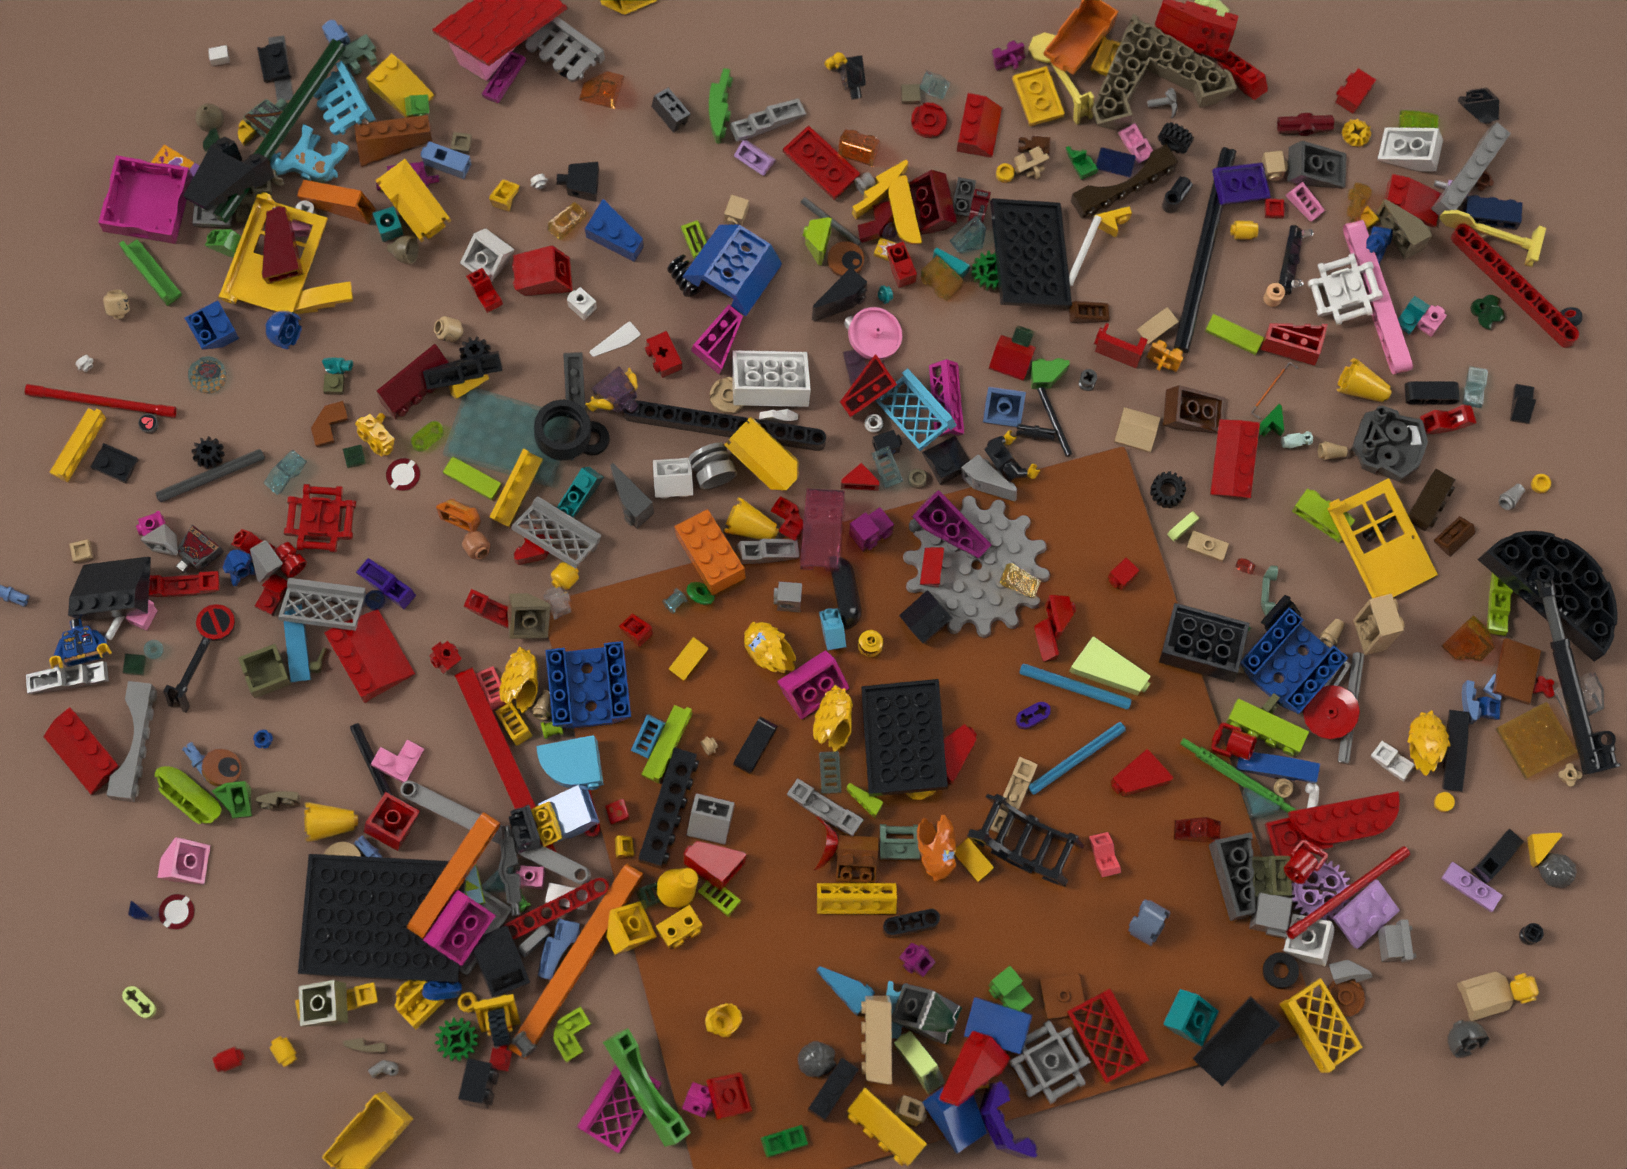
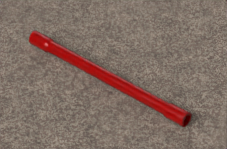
M26 384L25 395L48 397L151 413L175 418L177 408L174 406L83 394Z
M1402 846L1392 853L1389 858L1305 918L1290 926L1286 931L1288 937L1295 939L1323 916L1390 868L1410 856L1408 848Z

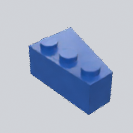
M602 199L585 227L586 238L635 262L643 249V238Z

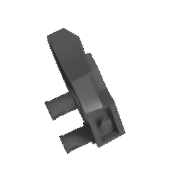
M1382 405L1378 406L1374 411L1365 413L1351 447V451H1354L1359 459L1361 469L1374 474L1380 472L1388 478L1399 482L1414 472L1420 466L1428 443L1423 420L1401 416L1397 410ZM1393 430H1398L1399 434H1395ZM1385 455H1389L1390 459H1386Z

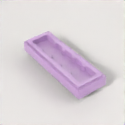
M1454 862L1450 863L1441 878L1490 912L1494 910L1503 896Z

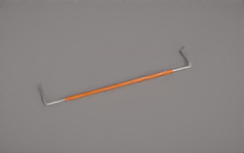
M1286 367L1282 370V372L1279 374V376L1275 379V381L1272 383V385L1269 387V389L1266 391V393L1263 395V397H1262V398L1260 399V401L1257 403V405L1255 406V408L1260 404V402L1263 400V398L1266 396V394L1269 392V390L1272 388V386L1275 384V382L1279 379V377H1280V376L1282 375V373L1285 371Z

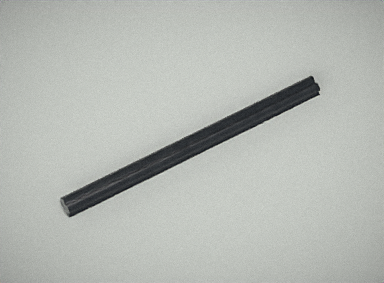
M1223 147L1220 151L1217 168L1233 166L1236 150ZM1214 180L1174 348L1182 350L1183 353H1188L1190 350L1224 206L1219 203Z

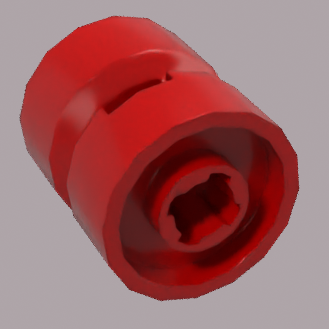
M285 542L274 550L283 563L281 571L287 578L298 575L307 565V561L301 554H296L297 550L290 542Z

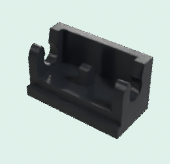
M669 87L654 95L651 107L673 133L679 129L681 123L683 126L686 125L691 113Z
M530 805L510 811L511 816L508 819L518 852L522 853L540 848V838Z

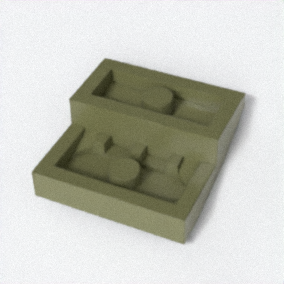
M1290 856L1252 857L1255 897L1260 893L1292 896V883L1283 869L1290 860Z

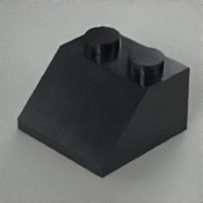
M928 590L899 615L923 644H926L953 619Z

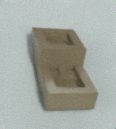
M364 1038L343 1041L345 1047L357 1052L368 1054L388 1053L385 1043L366 1045Z

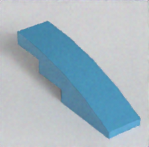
M302 604L296 606L300 611L303 610ZM293 608L285 612L286 615L296 613ZM284 621L291 682L311 680L306 626L302 623Z

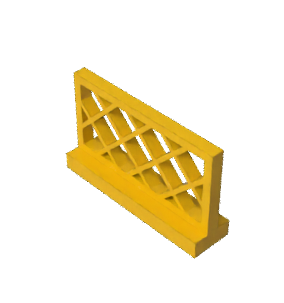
M1321 978L1290 999L1284 1000L1279 1004L1320 1073L1331 1072L1335 1069L1336 1065L1362 1048V1045ZM1318 985L1322 990L1321 999L1312 997L1313 990ZM1300 997L1307 998L1306 1009L1300 1008L1296 1000ZM1312 1000L1320 1002L1319 1012L1310 1011ZM1325 1003L1330 1004L1332 1007L1331 1016L1323 1014ZM1309 1013L1318 1016L1316 1027L1308 1022ZM1322 1017L1330 1019L1329 1030L1320 1028ZM1335 1020L1340 1021L1343 1025L1342 1033L1333 1031ZM1320 1031L1328 1033L1326 1044L1321 1043L1319 1040ZM1332 1034L1341 1036L1339 1047L1331 1045ZM1345 1037L1350 1038L1355 1045L1350 1050L1344 1049ZM1330 1048L1338 1050L1337 1059L1333 1062L1329 1057Z

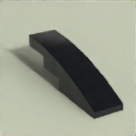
M499 351L442 364L424 370L423 375L428 390L465 383V380L484 377V374L503 371Z
M1449 709L1446 732L1449 735L1450 747H1447L1443 762L1442 789L1463 792L1469 731V712Z

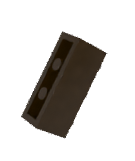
M1438 469L1433 471L1408 514L1413 525L1423 531H1426L1429 526H1434L1438 519L1435 515L1438 511L1442 512L1447 503L1444 500L1446 496L1450 497L1455 489L1453 484L1456 479Z

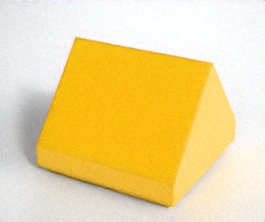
M616 836V858L634 857L633 838Z

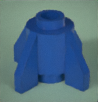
M242 550L230 551L222 567L225 573H230L233 586H237L240 578L246 577L249 573L250 575H256L254 565L251 562V555Z

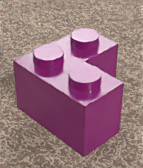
M879 507L868 515L865 512L850 523L849 535L862 551L866 549L871 550L878 544L877 541L881 538L886 539L893 533L894 524Z

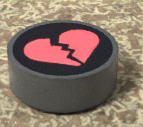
M144 414L140 417L138 425L144 433L151 434L158 429L159 422L154 415Z

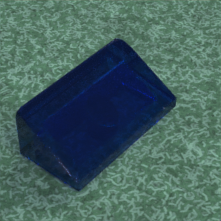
M1101 147L1096 167L1099 170L1131 178L1136 156Z

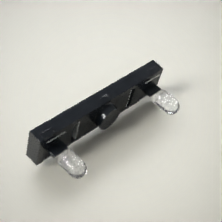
M1290 225L1279 284L1285 289V295H1290L1293 287H1301L1304 284L1303 280H1294L1297 264L1300 262L1299 253L1302 238L1312 236L1314 234L1312 229L1302 230L1297 225Z

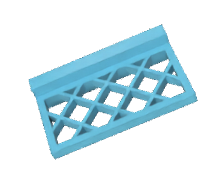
M907 368L902 372L903 377L896 382L897 385L875 401L917 449L921 451L948 428L952 430L957 425L952 416ZM905 383L907 393H897L898 388ZM886 397H893L892 405H884L882 401ZM906 397L905 405H896V398ZM909 397H917L918 405H908ZM895 409H904L903 417H895ZM908 409H916V417H907ZM920 410H929V418H919ZM906 421L915 422L914 430L905 429ZM919 422H928L927 430H918ZM932 422H940L942 424L939 429L931 430ZM917 434H926V439L919 444L916 441Z

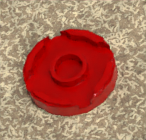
M930 102L923 103L919 107L917 106L911 116L913 130L924 138L939 136L947 125V115L943 111L944 109L940 105Z

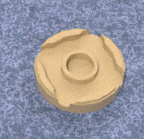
M732 377L719 379L712 385L710 402L717 411L724 414H734L744 407L733 405Z

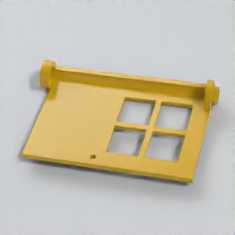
M261 192V194H256L255 202L218 298L230 304H236L237 300L275 312L281 310L294 312L328 218L276 203L268 193ZM276 206H285L290 213L291 222L296 220L313 225L307 243L296 241L297 246L304 247L300 259L303 275L267 284L262 278L263 255L254 253L260 235L265 236V231L262 230L266 222V212Z
M1389 478L1343 501H1340L1338 498L1328 503L1330 507L1327 510L1372 599L1392 594L1395 597L1438 575ZM1384 493L1393 512L1375 521L1366 502ZM1362 504L1371 523L1356 531H1352L1343 513ZM1395 516L1404 534L1386 543L1377 524ZM1373 526L1382 545L1364 554L1355 535Z

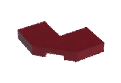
M890 201L874 205L875 220L858 225L861 243L879 238L887 224L893 221Z

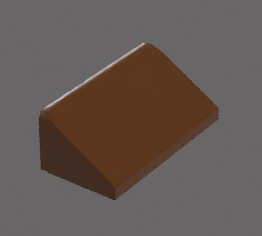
M1459 516L1434 539V542L1448 556H1452L1476 533L1474 524Z

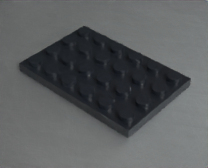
M992 198L990 208L1000 304L1070 308L1072 300L1061 203Z
M939 679L861 686L869 797L948 790Z

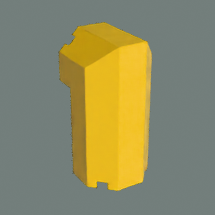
M406 159L375 180L421 242L425 241L423 237L432 238L446 227L444 224L446 220L448 223L451 221L450 217Z
M750 417L747 420L750 423L745 422L731 436L730 442L727 441L724 446L771 490H787L799 477L798 459Z

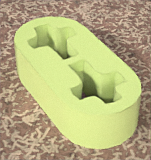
M1192 511L1174 526L1167 535L1173 542L1176 541L1200 518Z
M135 986L125 988L122 994L124 1002L140 1017L144 1019L152 1018L156 1013L155 1004ZM130 991L133 993L136 991L135 996L139 999L137 1002L133 999L128 1000L130 997L128 993ZM143 1003L146 1006L150 1005V1013L145 1012L142 1014L144 1010L140 1006V1004Z

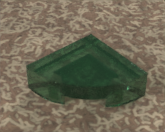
M216 128L210 130L203 141L205 152L220 139Z

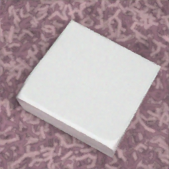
M227 45L209 48V59L212 66L230 63Z

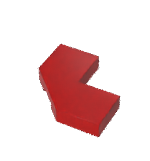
M780 496L772 506L771 512L785 519L779 532L796 541L804 530V521L800 518L797 505Z

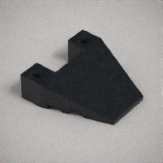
M223 137L209 147L183 196L186 200L207 210L228 201L227 197L237 193L238 196L244 194L243 190L254 186V188L262 186L275 177L268 158L256 153L249 156L244 162H241L242 157L236 142Z

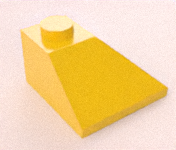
M641 901L610 911L607 939L615 955L630 951L657 937Z

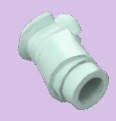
M1306 431L1304 434H1287L1281 437L1282 447L1289 449L1302 446V444L1310 445L1313 442V435L1309 431Z

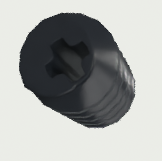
M683 254L676 257L668 265L667 271L671 273V277L675 279V283L679 285L683 295L690 297L698 294L705 284H701L698 287L683 278L684 273L689 268L687 266L690 264L689 260L683 262L686 258V255Z

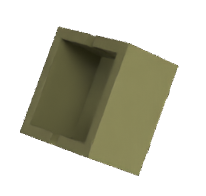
M276 644L238 657L242 671L246 676L245 679L250 693L254 698L291 685Z

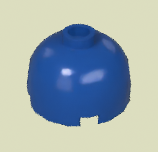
M284 310L275 312L265 325L269 341L283 349H289L290 345H295L300 337L302 327L298 320H301L299 315Z

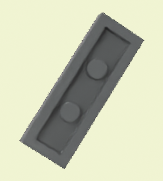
M565 352L563 356L566 400L578 403L585 409L583 352Z

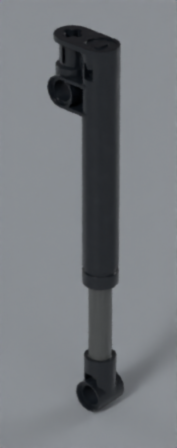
M1548 565L1537 566L1532 570L1531 577L1536 582L1539 598L1543 600L1553 639L1550 642V646L1553 650L1552 654L1583 775L1619 767L1621 763L1617 762L1614 752L1616 750L1615 735L1611 731L1593 732L1573 651L1570 648V640L1565 638L1555 599L1557 592L1553 581L1554 571ZM1541 569L1546 573L1545 579H1542L1539 575ZM1604 734L1607 737L1606 744H1603L1601 741V737Z

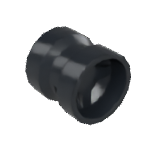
M1536 923L1526 925L1519 932V938L1525 945H1533L1541 941L1544 935L1542 927Z

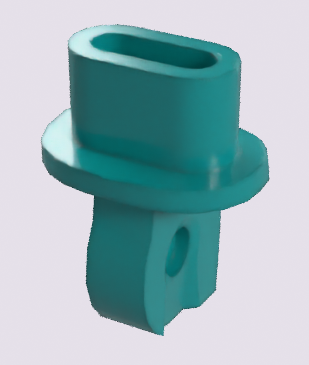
M341 357L324 358L322 360L326 371L330 374L338 372L343 374L345 371H350L353 368L352 360H345Z

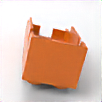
M1082 0L1079 8H1075L1060 27L1057 35L1047 46L1043 55L1050 59L1052 65L1060 70L1074 74L1114 27L1118 11L1102 0Z

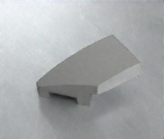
M1350 960L1329 964L1335 984L1355 978L1356 983L1372 978L1369 970Z

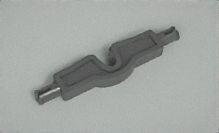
M510 825L501 826L503 839H500L502 859L499 863V875L505 884L507 903L511 904L512 916L520 915L518 902H522L520 874L508 873V868L517 866L519 860L515 839L510 835Z

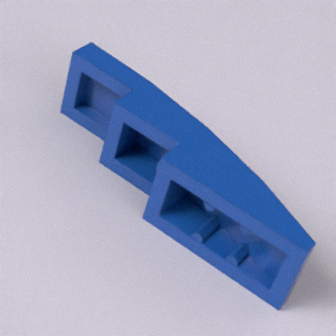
M1253 752L1249 761L1238 757L1236 769L1270 778H1286L1292 781L1300 780L1316 784L1320 763Z

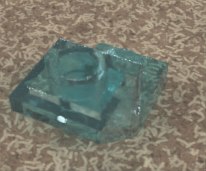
M291 450L271 470L264 484L275 494H281L290 479L300 474L307 461L294 450Z

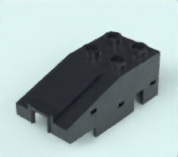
M1250 995L1192 1059L1223 1087L1264 1044V1041L1278 1029L1281 1023Z

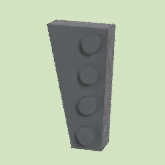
M1252 832L1218 839L1209 845L1230 921L1248 918L1256 913L1255 887H1253L1254 869H1252Z

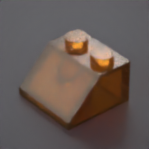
M845 129L839 139L838 153L843 158L873 167L880 147V140L872 135L866 136L856 130Z

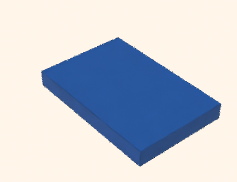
M974 997L964 1036L969 1037L972 1031L991 1036L1002 1049L1022 1054L1032 1015Z

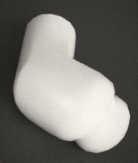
M1308 783L1305 787L1306 793H1310L1307 808L1316 807L1319 801V787L1317 784Z

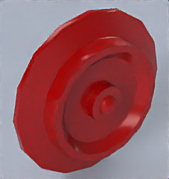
M1335 685L1322 687L1303 710L1305 724L1310 731L1320 738L1331 740L1344 737L1350 733L1358 723L1360 714L1358 701L1352 692L1344 687Z

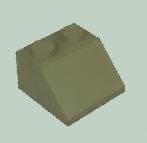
M331 980L299 986L300 1026H333L348 1023L346 983Z

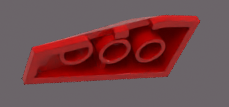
M972 1031L962 1047L939 1100L959 1106L974 1095L977 1088L981 1085H987L989 1079L994 1075H1000L1008 1064L1010 1057L991 1036Z

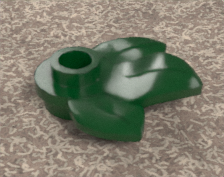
M1486 295L1483 299L1474 300L1470 308L1472 314L1478 317L1479 324L1488 330L1492 328V322H1500L1505 319L1504 311L1498 306L1500 298L1495 295Z

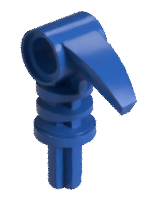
M1373 226L1371 235L1366 241V249H1369L1370 253L1375 252L1380 264L1387 245L1391 244L1393 229Z

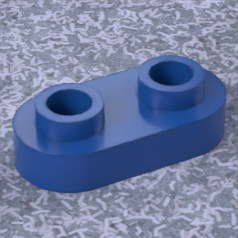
M430 981L424 984L422 995L428 1000L457 998L461 995L462 984L460 982Z

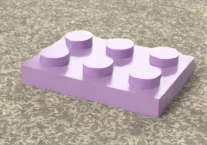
M1374 880L1332 918L1351 945L1358 949L1400 910L1378 880Z

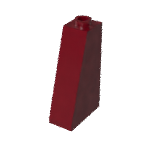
M276 206L266 212L262 278L267 284L303 275L290 213L285 206Z

